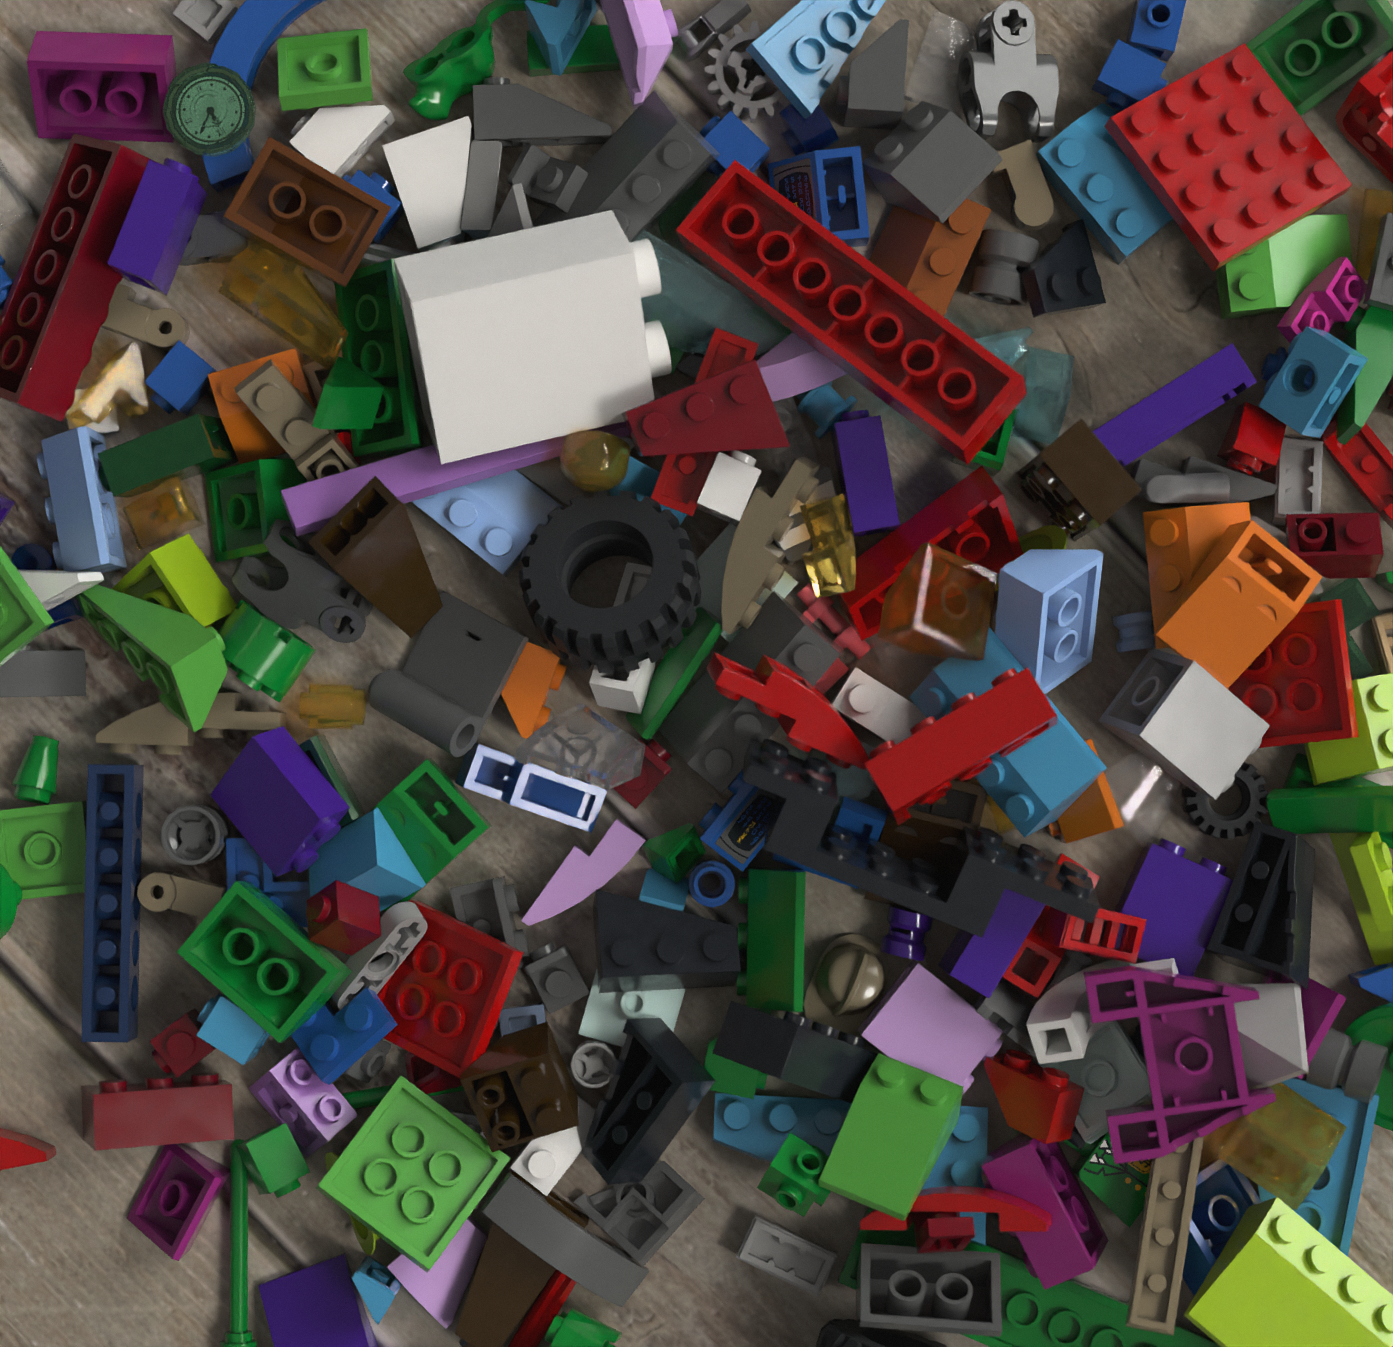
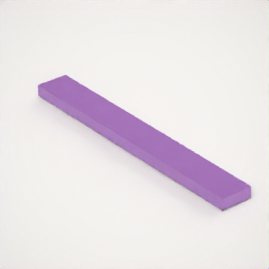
M625 421L444 464L440 463L434 445H430L281 490V499L296 536L322 529L374 476L405 504L630 435Z

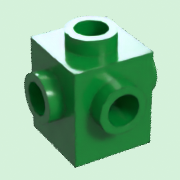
M789 1133L757 1188L774 1198L783 1208L805 1217L813 1202L822 1207L831 1192L818 1186L820 1176L829 1156L819 1147L808 1144L794 1134Z

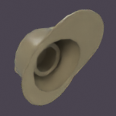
M849 934L840 936L827 945L820 956L806 990L803 1005L807 1019L854 1036L859 1034L858 1027L881 1000L889 977L890 968L887 955L880 951V945L868 936Z

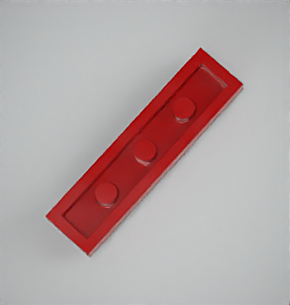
M715 328L695 383L752 361L759 344ZM718 451L668 454L651 498L663 506L693 517L697 508V501L710 474Z

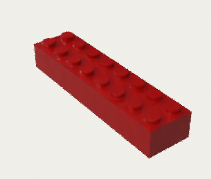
M736 160L732 162L676 229L685 250L966 465L970 463L1027 394L1025 380L1022 375Z

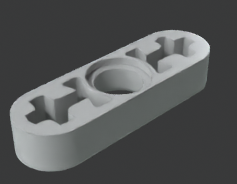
M406 901L390 907L380 918L381 936L350 956L346 961L345 965L352 972L331 996L339 1010L366 987L378 994L424 936L428 924L416 904ZM382 953H386L383 957H381V958L378 959L377 961H374V962L369 963V962H370L372 959H374L376 956H378V955H380V954H382Z

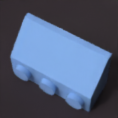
M83 426L41 440L43 452L37 454V462L41 478L43 480L48 479L51 497L45 498V509L49 523L56 524L58 542H53V555L57 568H63L64 571L101 573L127 568L115 497H113L112 491L108 492L104 488L98 473L99 466L102 465L98 453L107 450L104 435L87 426Z
M517 470L411 501L505 577L509 575L521 560L524 547L528 544L533 545L530 535L536 526L540 523L546 526L549 522L547 515L556 507L562 509L560 504Z
M1030 549L1000 569L998 576V603L995 613V634L1024 669L1028 667L1045 694L1092 662L1103 553L1096 549Z

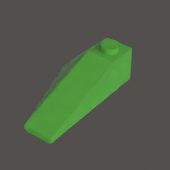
M97 584L76 595L85 619L115 652L123 650L126 658L133 666L134 673L142 682L151 677L155 685L163 692L159 695V701L168 711L194 733L201 729L228 671L222 651L225 650V644L219 633L211 626L205 628L190 615Z

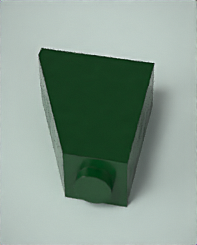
M196 414L98 453L102 464L99 466L98 473L104 488L108 492L112 491L113 497L130 498L239 461L221 418Z

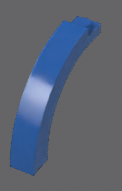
M246 0L227 24L215 46L207 68L225 70L239 78L251 95L260 66L277 38L301 15L326 0ZM206 73L205 77H220L234 84L241 92L246 104L245 122L235 138L220 146L208 147L201 145V149L216 150L229 146L242 135L248 124L249 104L246 94L235 81L221 74ZM249 131L244 140L231 150L218 154L202 153L210 185L217 193L242 184L254 164Z

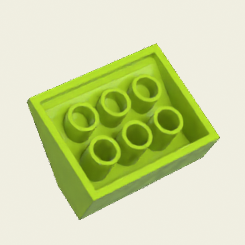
M1278 1197L1248 1207L1184 1313L1186 1318L1221 1347H1393V1295Z

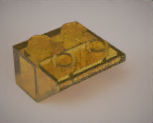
M1283 1082L1268 1086L1274 1091L1276 1101L1246 1116L1238 1117L1217 1147V1155L1233 1168L1297 1210L1326 1168L1347 1126Z

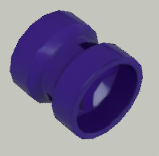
M889 906L887 921L890 927L888 934L882 937L880 951L908 959L924 961L927 947L923 941L925 933L931 930L933 918L917 911ZM904 929H906V930H910L911 932H910V933H906V932H903V931H904Z

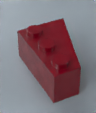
M756 359L622 412L638 456L790 447Z
M219 1073L192 1074L191 1081L173 1082L172 1076H157L145 1078V1083L127 1084V1080L100 1081L99 1085L81 1086L83 1140L95 1151L234 1139L232 1084L226 1080H219Z

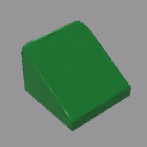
M691 823L654 837L642 845L652 868L675 883L680 882L706 852L695 826Z

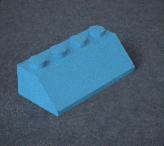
M987 628L933 669L909 698L926 718L934 716L937 721L951 713L952 709L950 706L961 697L972 692L978 697L993 688L991 681L1000 674L1013 668L1019 673L1024 668L991 628ZM1045 693L1044 695L1057 714V724L1006 757L1001 758L998 752L990 756L992 764L975 776L977 781L1024 838L1056 821L1107 769Z

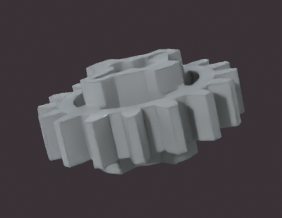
M752 21L750 32L745 33L738 24L733 25L732 39L720 34L718 36V43L722 49H709L708 58L716 63V65L705 67V77L715 79V81L707 86L708 94H721L717 102V108L722 110L731 105L733 113L738 118L742 112H748L750 123L756 122L759 112H764L770 121L774 119V107L776 105L785 111L790 106L786 96L762 68L761 75H756L754 80L750 81L748 88H746V71L751 70L757 62L747 51L740 53L735 50L741 46L751 44L763 34V32H759L757 21ZM723 71H726L727 75L734 77L737 84L735 94L728 88L724 80ZM767 91L773 94L768 98L752 101L753 96Z

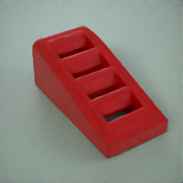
M1050 907L1042 939L1046 943L1061 948L1136 964L1147 919L1099 908L1093 922H1088L1084 940L1080 941L1085 920ZM1104 920H1107L1102 944L1100 946L1098 945L1103 923ZM1120 923H1123L1125 928L1120 948L1117 950L1114 947Z

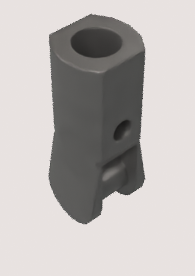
M716 0L702 13L678 30L679 36L672 37L673 44H680L687 53L685 59L691 62L717 41L720 34L724 35L733 25H736L752 12L746 0ZM700 25L710 34L701 42L692 32Z
M1228 472L1150 476L1143 483L1142 492L1148 501L1154 503L1229 501Z

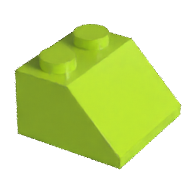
M189 533L149 552L111 588L112 590L190 615L205 628L209 626L214 629L218 628L225 622L234 607L237 606L229 590L222 584L206 560L204 553L198 548Z
M1393 673L1352 680L1359 737L1304 743L1314 786L1393 771Z

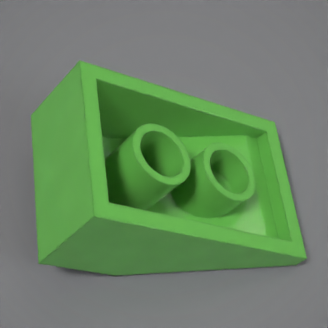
M1347 214L1308 215L1216 269L1221 320L1286 313L1303 290L1337 258L1347 257L1353 265Z
M878 1053L860 1084L820 1176L818 1186L905 1221L958 1123L963 1086Z

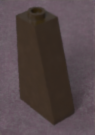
M376 476L308 542L338 574L410 638L443 607L405 505Z
M511 1170L510 1174L544 1196L551 1206L583 1228H586L589 1222L588 1215L552 1190L547 1196L544 1195L518 1173ZM495 1222L492 1223L455 1331V1334L461 1337L459 1344L462 1347H502L556 1270V1268L513 1238Z

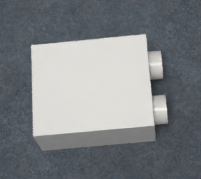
M612 210L394 259L423 418L441 464L623 422L622 412L654 400L652 378L671 374L670 351L661 322L654 320L644 323L641 298L661 293L660 273L654 249L649 239L629 243Z

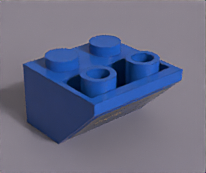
M860 146L816 150L768 164L769 184L773 189L850 247L867 246L870 234Z
M742 770L727 787L733 795L726 804L721 807L715 802L698 824L704 829L700 834V839L743 872L765 845V821L777 795L744 782Z

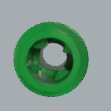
M32 736L31 744H29L11 783L12 786H15L14 798L49 805L51 795H56L59 741L43 736Z

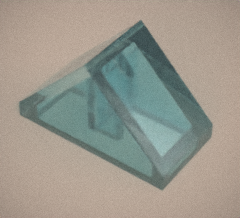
M1029 347L1023 374L1027 394L1017 405L1011 436L1051 444L1058 438L1071 395L1074 356Z

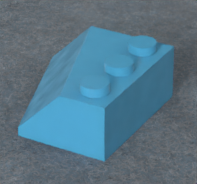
M1101 103L1065 128L1042 147L1036 156L1044 177L1078 218L1084 220L1088 230L1119 265L1169 224L1173 218L1104 127L1110 117L1118 112Z

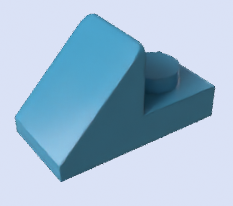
M525 0L524 4L531 35L552 74L561 76L597 11L596 1L557 0L556 7Z

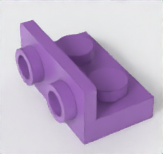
M299 1047L248 1088L277 1124H287L299 1150L306 1158L327 1143L357 1116L356 1111L332 1083L329 1085L319 1079Z

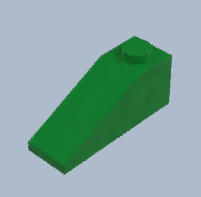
M1358 305L1350 320L1344 322L1342 326L1348 332L1342 342L1368 358L1337 409V441L1343 445L1362 429L1393 376V311L1367 305L1364 309Z

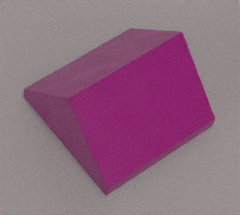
M183 1143L165 1145L126 1219L171 1259L179 1261L192 1247L230 1174V1168Z

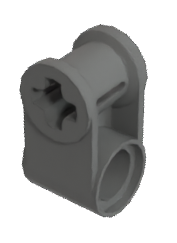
M227 210L211 212L198 217L190 237L191 242H188L179 264L180 266L242 261L250 257L247 238L223 225V216Z

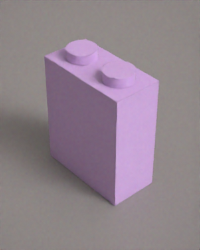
M913 959L857 1029L865 1039L888 1057L963 1086V1094L974 1080L971 1072L981 1060L985 1062L986 1057L993 1058L1003 1042L999 1039L1003 1031L990 1019H984L975 1011L973 1005Z

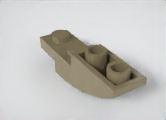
M271 359L234 387L236 394L295 461L296 467L309 482L361 467L332 429L312 427L316 409L302 392L291 384Z
M806 457L796 459L776 492L765 485L756 488L743 512L732 540L723 578L721 602L722 629L729 634L739 630L741 626L745 629L751 626L762 606L756 603L765 588L772 591L786 570L780 563L787 553L773 545L772 542L775 539L780 543L795 521V519L789 516L798 501L805 504L819 483V480L813 476L820 466Z
M217 693L201 728L200 737L228 738V729L246 730V739H251L252 736L281 726L286 729V713L241 711L242 693ZM159 702L130 713L96 733V743H109V752L136 753L137 744L154 745V754L182 755V746H195V733Z

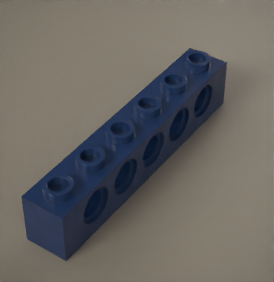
M88 764L81 1042L128 1043L138 1037L141 903L137 896V891L141 881L144 765Z

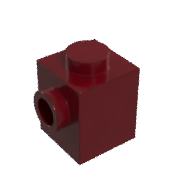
M335 880L306 900L308 940L352 956L381 936L379 896Z
M195 1008L185 1013L150 1040V1043L155 1048L151 1053L157 1064L167 1074L173 1071L177 1078L217 1049L196 1036L203 1024L197 1021L199 1012Z

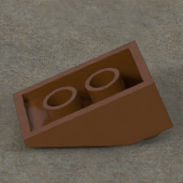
M269 136L225 212L223 225L261 247L346 288L391 207Z

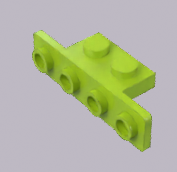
M1379 832L1329 833L1372 960L1375 965L1393 962V873L1391 870L1392 858L1389 848L1385 842L1381 841Z

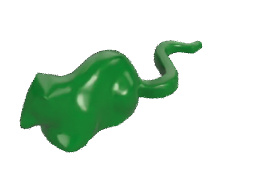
M495 0L489 3L480 11L473 26L453 32L441 40L428 54L409 64L403 70V73L409 82L415 86L416 91L414 97L409 100L408 105L426 119L432 121L447 119L452 103L457 98L473 93V85H483V80L490 78L494 72L495 55L492 45L493 31L491 24L507 12L526 11L525 0ZM531 0L542 4L550 2V0Z

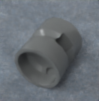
M982 230L977 251V257L982 261V265L975 267L973 270L969 295L1000 305L1025 306L1028 297L1021 273L1031 262L1036 260L1039 241L1010 231Z
M203 804L177 808L168 815L161 831V841L164 850L170 858L186 865H196L216 859L226 849V838H230L229 824L221 811L210 805Z
M1330 1028L1309 1065L1306 1083L1325 1090H1331L1341 1085L1344 1096L1370 1104L1385 1065L1388 1047L1364 1039L1354 1046L1350 1036Z

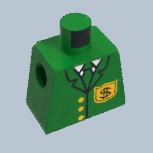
M1074 1125L1071 1138L1062 1141L1081 1154L1073 1165L1072 1171L1125 1225L1131 1227L1144 1208L1151 1159L1114 1164L1109 1131L1089 1144L1084 1141Z

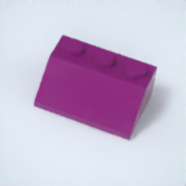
M36 31L27 58V67L38 138L71 139L73 133L110 141L174 142L175 134L172 132L168 118L169 100L177 84L173 35ZM175 97V99H174L173 112H172V116H173V119H174V123H175V112H176V97Z
M1021 1133L990 1152L981 1165L983 1169L981 1177L985 1188L1020 1197L1052 1214V1225L1047 1232L1008 1231L1012 1237H1018L1025 1250L1023 1254L1024 1262L1031 1276L1039 1278L1044 1289H1048L1094 1269L1109 1240L1059 1143L1043 1144Z

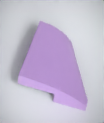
M469 1215L430 1271L425 1272L402 1253L394 1258L387 1265V1268L408 1292L443 1327L447 1328L454 1320L488 1234Z

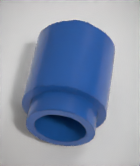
M709 859L702 861L693 868L690 874V893L703 906L717 907L723 905L731 898L734 892L735 880L733 873L725 863L719 860ZM710 873L716 874L721 881L720 886L713 891L707 890L703 886V878Z

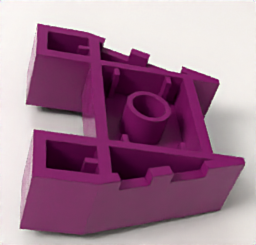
M1135 966L1083 972L1092 1023L1138 1017L1152 1104L1105 1110L1114 1164L1161 1158L1177 1150L1176 1148L1198 1137L1201 1138L1242 1115L1246 1116L1276 1101L1275 1093L1271 1087L1247 1089L1234 1003L1260 999L1259 992L1254 987Z

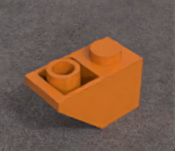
M530 642L526 643L501 695L520 736L532 740L535 732L544 733L552 711L551 708L545 706L550 689L559 691L567 666L560 664L561 659L552 653V650Z

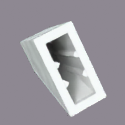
M469 116L382 145L420 253L453 246L465 241V232L461 230L460 223L464 205L470 143L474 141V130Z

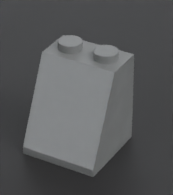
M1153 648L1150 649L1098 720L1103 726L1192 791L1215 800L1221 793L1229 789L1234 782L1235 773L1246 758L1259 748L1262 736L1270 727L1269 724L1196 661Z

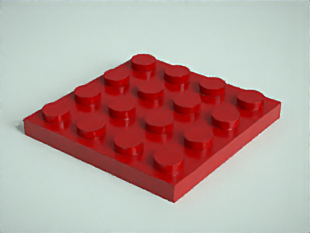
M1245 43L1113 115L1104 126L1212 271L1342 196L1352 186L1351 182Z

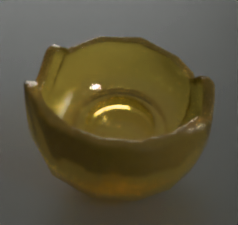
M601 431L570 433L565 436L560 454L561 472L570 484L586 492L611 490L620 485L627 475L630 446L621 438Z

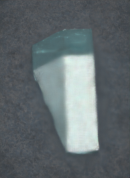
M643 229L636 241L650 240L657 259L661 280L660 294L641 298L644 323L654 320L661 322L668 346L694 354L695 352L706 354L714 330L719 328L758 343L759 346L753 359L757 361L793 333L739 290Z

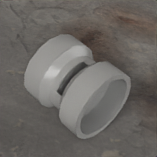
M593 1038L583 1041L575 1049L571 1061V1070L575 1079L583 1086L589 1088H599L606 1085L613 1078L609 1070L613 1059H617V1053L610 1043Z

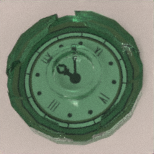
M202 63L186 68L172 80L168 87L169 91L163 104V115L167 129L182 147L196 155L215 157L232 152L248 138L255 124L256 105L251 89L237 72L217 64Z

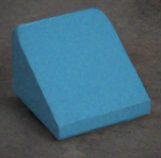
M648 869L639 901L683 912L689 890V879L683 877L680 882L675 883L654 869Z

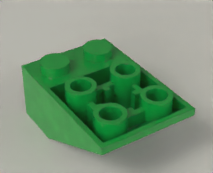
M432 758L426 759L373 808L378 807L426 885L492 826ZM421 889L403 898L402 900L394 903L393 905L398 904L400 902L409 901ZM393 905L385 908L384 911L386 912Z

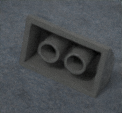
M861 1243L856 1275V1316L859 1327L1001 1337L1000 1253L964 1250L959 1252L917 1253V1247Z

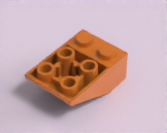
M1253 520L1231 524L1153 635L1179 656L1196 661L1228 689L1297 615L1322 576Z

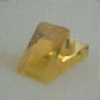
M131 342L118 349L66 414L65 418L76 427H83L91 422L100 424L111 413L115 405L132 418L148 411V399L144 383L140 347Z

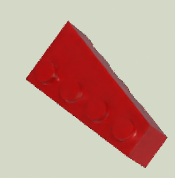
M981 465L830 579L845 615L862 641L999 575L1000 569L1008 562L1014 561L1023 555L1003 493Z
M1028 667L1017 673L1015 668L1005 671L991 681L993 688L978 697L974 692L961 697L950 706L952 709L951 713L937 721L934 716L928 717L910 729L912 736L898 744H895L893 740L887 741L869 753L871 760L864 763L866 770L898 826L912 817L908 808L917 802L920 805L926 803L929 805L933 804L946 795L945 792L952 787L950 781L956 777L960 781L972 779L992 764L990 756L998 752L1001 758L1006 757L1057 724L1056 712Z

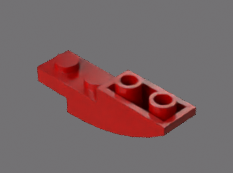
M714 652L706 669L715 683L714 688L719 693L737 701L741 696L755 702V707L761 712L778 718L779 724L787 735L786 740L798 749L810 752L813 747L826 753L825 757L841 768L850 769L851 765L867 771L864 763L869 761V758L862 744L838 710L805 678L764 654L756 669L753 670Z

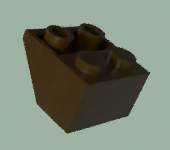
M548 1022L503 1035L460 1075V1081L491 1152L579 1126L577 1092Z

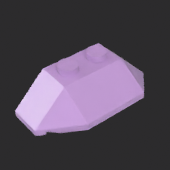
M600 0L633 110H636L639 106L643 105L672 51L673 42L671 38L679 36L676 22L671 9L663 11L660 0Z

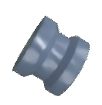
M1152 611L1112 617L1113 626L1118 629L1120 638L1116 643L1117 653L1155 647Z

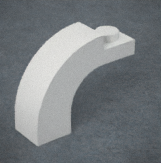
M1174 958L1137 964L1115 959L1081 970L1048 990L1032 1008L1026 1024L1038 1063L1046 1064L1084 1058L1087 1044L1092 1035L1101 1027L1112 1022L1092 1023L1083 972L1135 966L1179 974Z

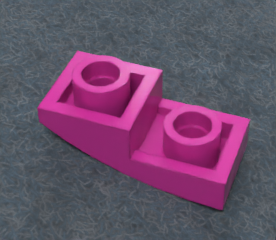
M1339 257L1303 290L1287 310L1277 328L1289 343L1299 333L1303 332L1306 326L1329 332L1334 322H1348L1366 293L1367 284L1347 257Z

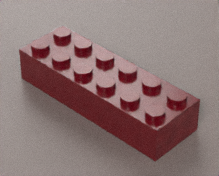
M73 133L0 314V399L55 420L63 421L66 411L70 409L74 402L75 389L82 371L91 359L92 346L100 326L104 324L108 317L109 304L116 286L123 278L107 263L149 158L118 143Z

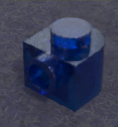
M792 104L779 113L784 121L783 125L787 129L781 133L782 138L794 156L801 153L805 154L816 150H824L839 140L835 129L819 104L806 120Z

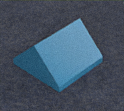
M378 807L342 827L333 838L323 843L317 850L319 854L318 859L309 867L310 897L333 881L338 880L379 896L380 911L426 885Z

